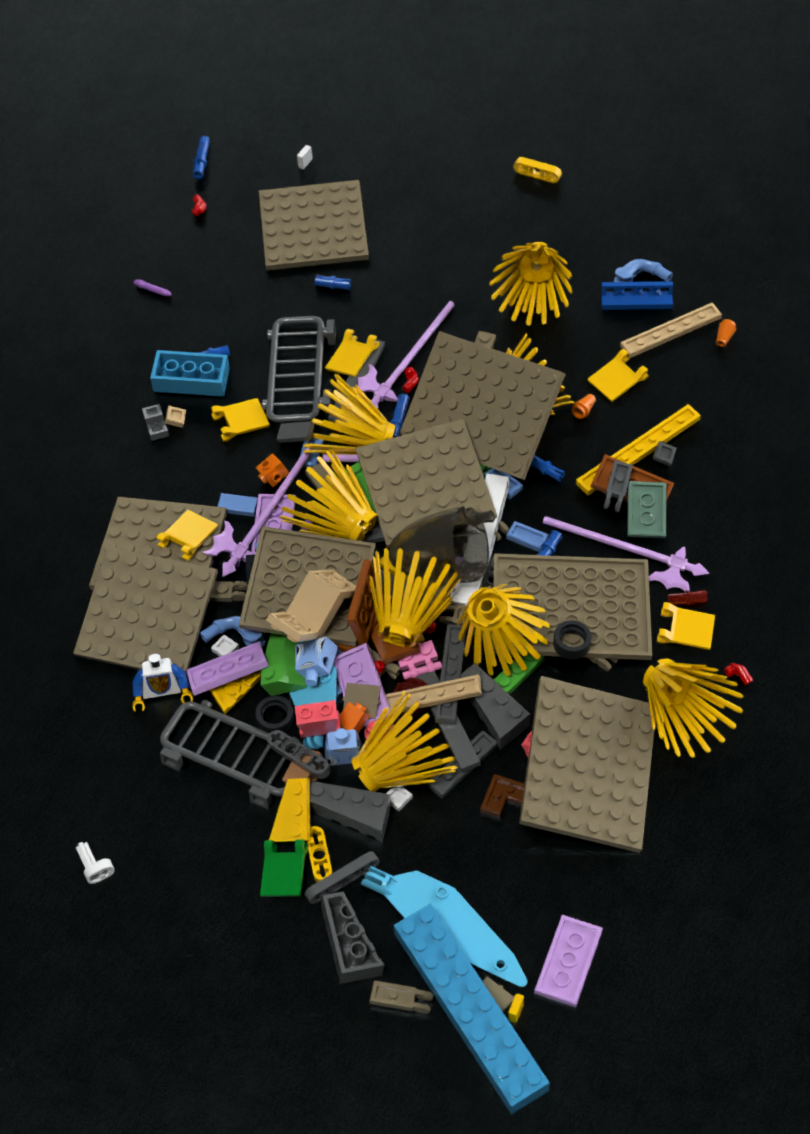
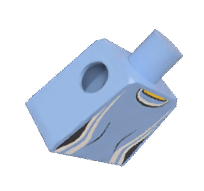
M328 637L297 644L295 647V669L305 678V683L309 686L317 685L318 677L326 676L331 672L338 646Z
M340 728L334 732L327 733L324 750L325 759L328 761L329 766L352 763L351 758L358 755L363 746L357 731Z

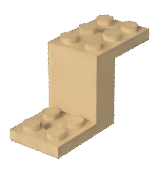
M333 569L309 571L287 611L270 613L266 621L271 623V627L276 631H282L287 634V638L295 643L322 638L344 598H352L354 596L356 585Z

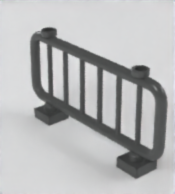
M317 316L284 317L276 320L272 330L267 331L268 341L271 340L267 400H262V408L266 410L267 417L273 422L310 421L319 415V403L327 407L330 404L333 405V399L324 393V390L331 392L330 389H323V397H321L324 338H327L328 345L336 344L334 319L327 320V327H325L324 321ZM316 323L318 325L317 331L279 333L280 326L284 324ZM317 335V345L278 347L279 336ZM316 348V359L277 360L278 350ZM316 362L315 373L276 374L277 364ZM315 376L314 387L275 388L276 378ZM314 390L313 401L274 403L275 392ZM313 405L312 412L308 414L275 415L273 413L274 406Z
M203 700L201 704L192 701L181 704L160 736V742L163 746L160 752L162 764L180 771L183 767V756L252 786L249 790L250 802L269 809L272 804L271 794L283 796L285 786L277 788L272 786L271 783L285 762V757H282L267 783L253 778L271 748L269 744L249 776L235 770L255 736L267 741L268 732L213 710V705L207 700ZM192 709L200 712L179 745L173 744L168 740L173 729L187 710ZM204 714L216 719V722L195 753L182 746ZM220 722L234 727L214 760L199 755ZM238 729L252 734L231 768L217 762ZM276 739L274 740V742H275V741H278V742L281 743V745H283V743L281 742V740H276ZM289 747L287 753L294 752L296 747Z

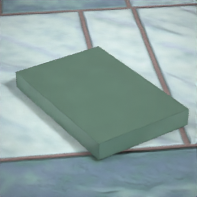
M628 482L627 537L666 538V483Z

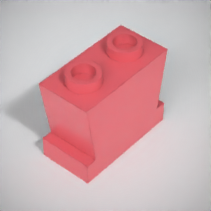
M335 700L295 706L296 724L299 727L301 738L324 735L341 728L339 711H336Z

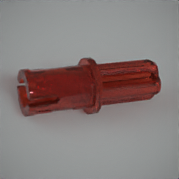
M686 590L685 593L669 594L667 599L668 603L672 605L686 604L690 606V604L707 603L706 590L695 592Z

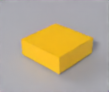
M515 994L508 1012L510 1022L517 1023L524 1005L523 995Z

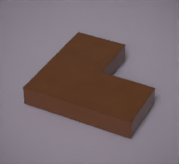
M494 774L480 812L500 818L506 801L522 805L525 784Z

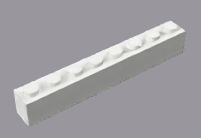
M486 474L485 482L496 510L497 518L469 527L467 533L469 540L463 547L464 559H460L458 567L460 573L454 580V583L457 579L461 580L457 584L455 592L452 591L450 594L452 596L450 600L452 605H465L469 597L483 586L496 539L494 533L498 531V523L501 521L509 490V477Z

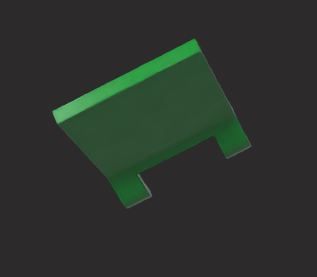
M296 839V852L277 853V844H273V840H265V859L260 896H301L308 843H305L304 839Z

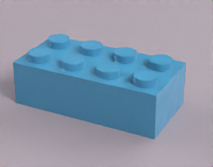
M157 350L150 377L153 392L224 396L230 370L228 355Z

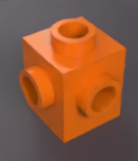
M273 453L256 467L260 473L258 477L264 484L268 482L272 487L289 474L286 467Z

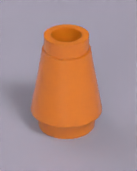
M724 319L719 324L716 339L718 346H726L736 331L735 322Z
M588 394L574 403L572 408L573 415L579 419L587 417L596 402V398L592 394Z

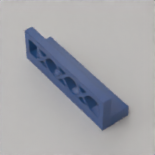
M673 281L602 282V310L673 309ZM626 288L633 289L631 291H624ZM644 288L650 289L649 291H642ZM669 288V291H660L659 289ZM605 289H614V291L605 292Z

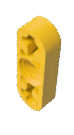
M524 157L517 158L513 166L514 170L519 174L551 183H557L562 175V171L556 166Z
M319 826L310 827V841H307L314 879L316 882H319L332 874V868L324 831ZM316 833L319 844L315 845L313 838V834ZM317 851L325 853L322 859H315L313 857ZM319 866H324L325 877H321Z

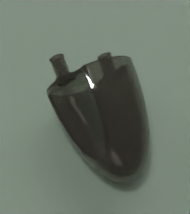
M462 506L423 517L406 526L392 539L388 548L389 561L396 568L397 551L401 548L403 550L401 572L409 576L414 553L418 551L420 557L415 579L418 576L423 579L431 558L436 557L437 561L428 581L436 582L445 565L450 564V569L442 583H448L455 572H457L458 576L453 583L457 579H461L459 583L477 582L484 576L489 560L488 537L483 523H493L495 520L494 512L492 510L477 512L471 507L465 509Z

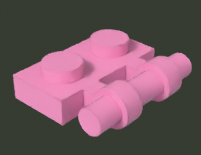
M432 640L418 644L420 652L397 660L400 671L409 670L402 672L404 680L410 678L413 680L416 679V676L442 669L440 661L433 663V661L438 660V655Z

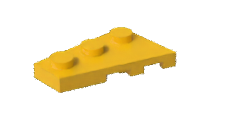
M261 670L209 690L224 714L229 712L261 680Z
M309 778L287 779L269 840L274 841L273 843L295 842L296 839L310 841Z

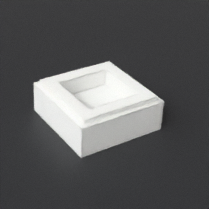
M308 145L304 146L297 155L299 168L304 169L312 160V150Z
M223 635L211 647V650L218 656H223L238 650L239 644Z
M402 786L392 787L386 793L390 794L391 806L398 811L413 798L412 794Z

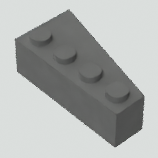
M474 663L460 675V678L473 675L480 676L482 695L468 699L478 711L479 717L484 721L488 731L498 742V747L501 750L530 726V713Z
M310 781V812L329 820L338 821L345 827L350 826L359 830L364 835H371L376 837V840L383 842L391 809L390 794Z
M344 892L322 895L321 908L340 984L382 976L384 964L376 954V949L366 936L365 930L356 918V914Z

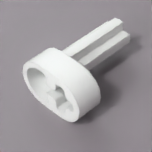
M79 843L76 849L85 867L84 875L89 883L100 882L114 873L115 869L110 859H102L96 862L88 843Z

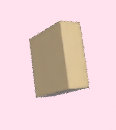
M168 406L165 424L183 428L186 410Z

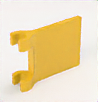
M347 329L342 343L326 365V370L355 377L371 352L379 347L380 342L375 341L377 336L369 335L367 343L364 344L356 341L357 336L352 335L354 330Z
M625 349L620 350L613 360L588 378V381L611 402L636 383L648 378V369L641 366L635 373L625 364L629 360L627 357L629 353Z
M258 398L228 406L216 405L211 407L213 420H219L224 416L229 426L221 428L223 441H229L236 435L270 426Z
M187 510L167 531L158 534L156 538L160 542L157 546L164 549L171 540L183 546L181 548V551L184 552L182 558L189 561L196 549L218 528V524Z
M664 602L661 616H672L671 630L660 629L657 642L677 643L710 650L715 615L678 608L671 603Z

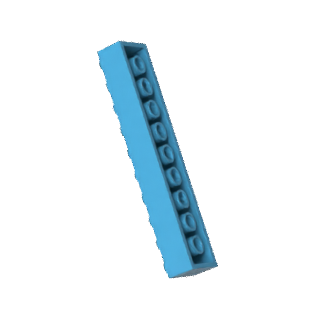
M428 904L394 925L395 936L510 1113L513 1114L548 1092L549 1081L432 905Z

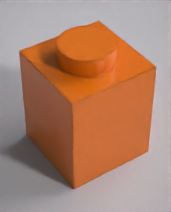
M348 702L339 715L340 725L346 730L354 729L359 734L370 717L365 712L367 708L358 702L356 704Z

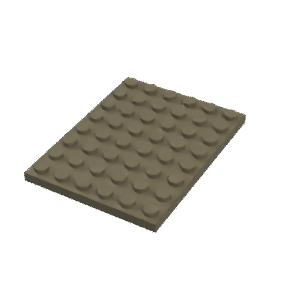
M439 331L400 434L405 435L464 419L479 464L525 480L564 380L565 373Z
M494 554L493 587L500 584H507L501 589L520 587L522 589L519 590V594L531 595L535 600H512L542 607L545 610L544 613H537L518 608L548 622L550 628L544 626L538 628L520 619L548 640L547 645L539 640L534 644L519 632L540 656L561 657L553 647L554 632L559 624L564 621L573 620L585 624L591 632L590 649L583 656L584 658L652 659L647 559ZM574 633L564 634L560 638L562 643L569 647H578L584 643L583 638ZM493 644L494 653L497 654L496 649H495L494 644ZM525 648V650L527 651V655H531L530 652Z
M541 676L538 684L519 824L640 853L643 845L654 737L649 703Z

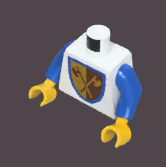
M152 654L149 657V661L142 663V669L138 670L133 679V696H135L132 704L133 710L136 712L135 705L140 703L142 704V711H144L145 705L143 700H141V696L144 699L181 693V689L183 691L181 696L182 703L186 702L185 695L190 696L191 701H193L194 694L188 690L189 684L185 671L178 665L173 664L170 658L161 659L159 654Z

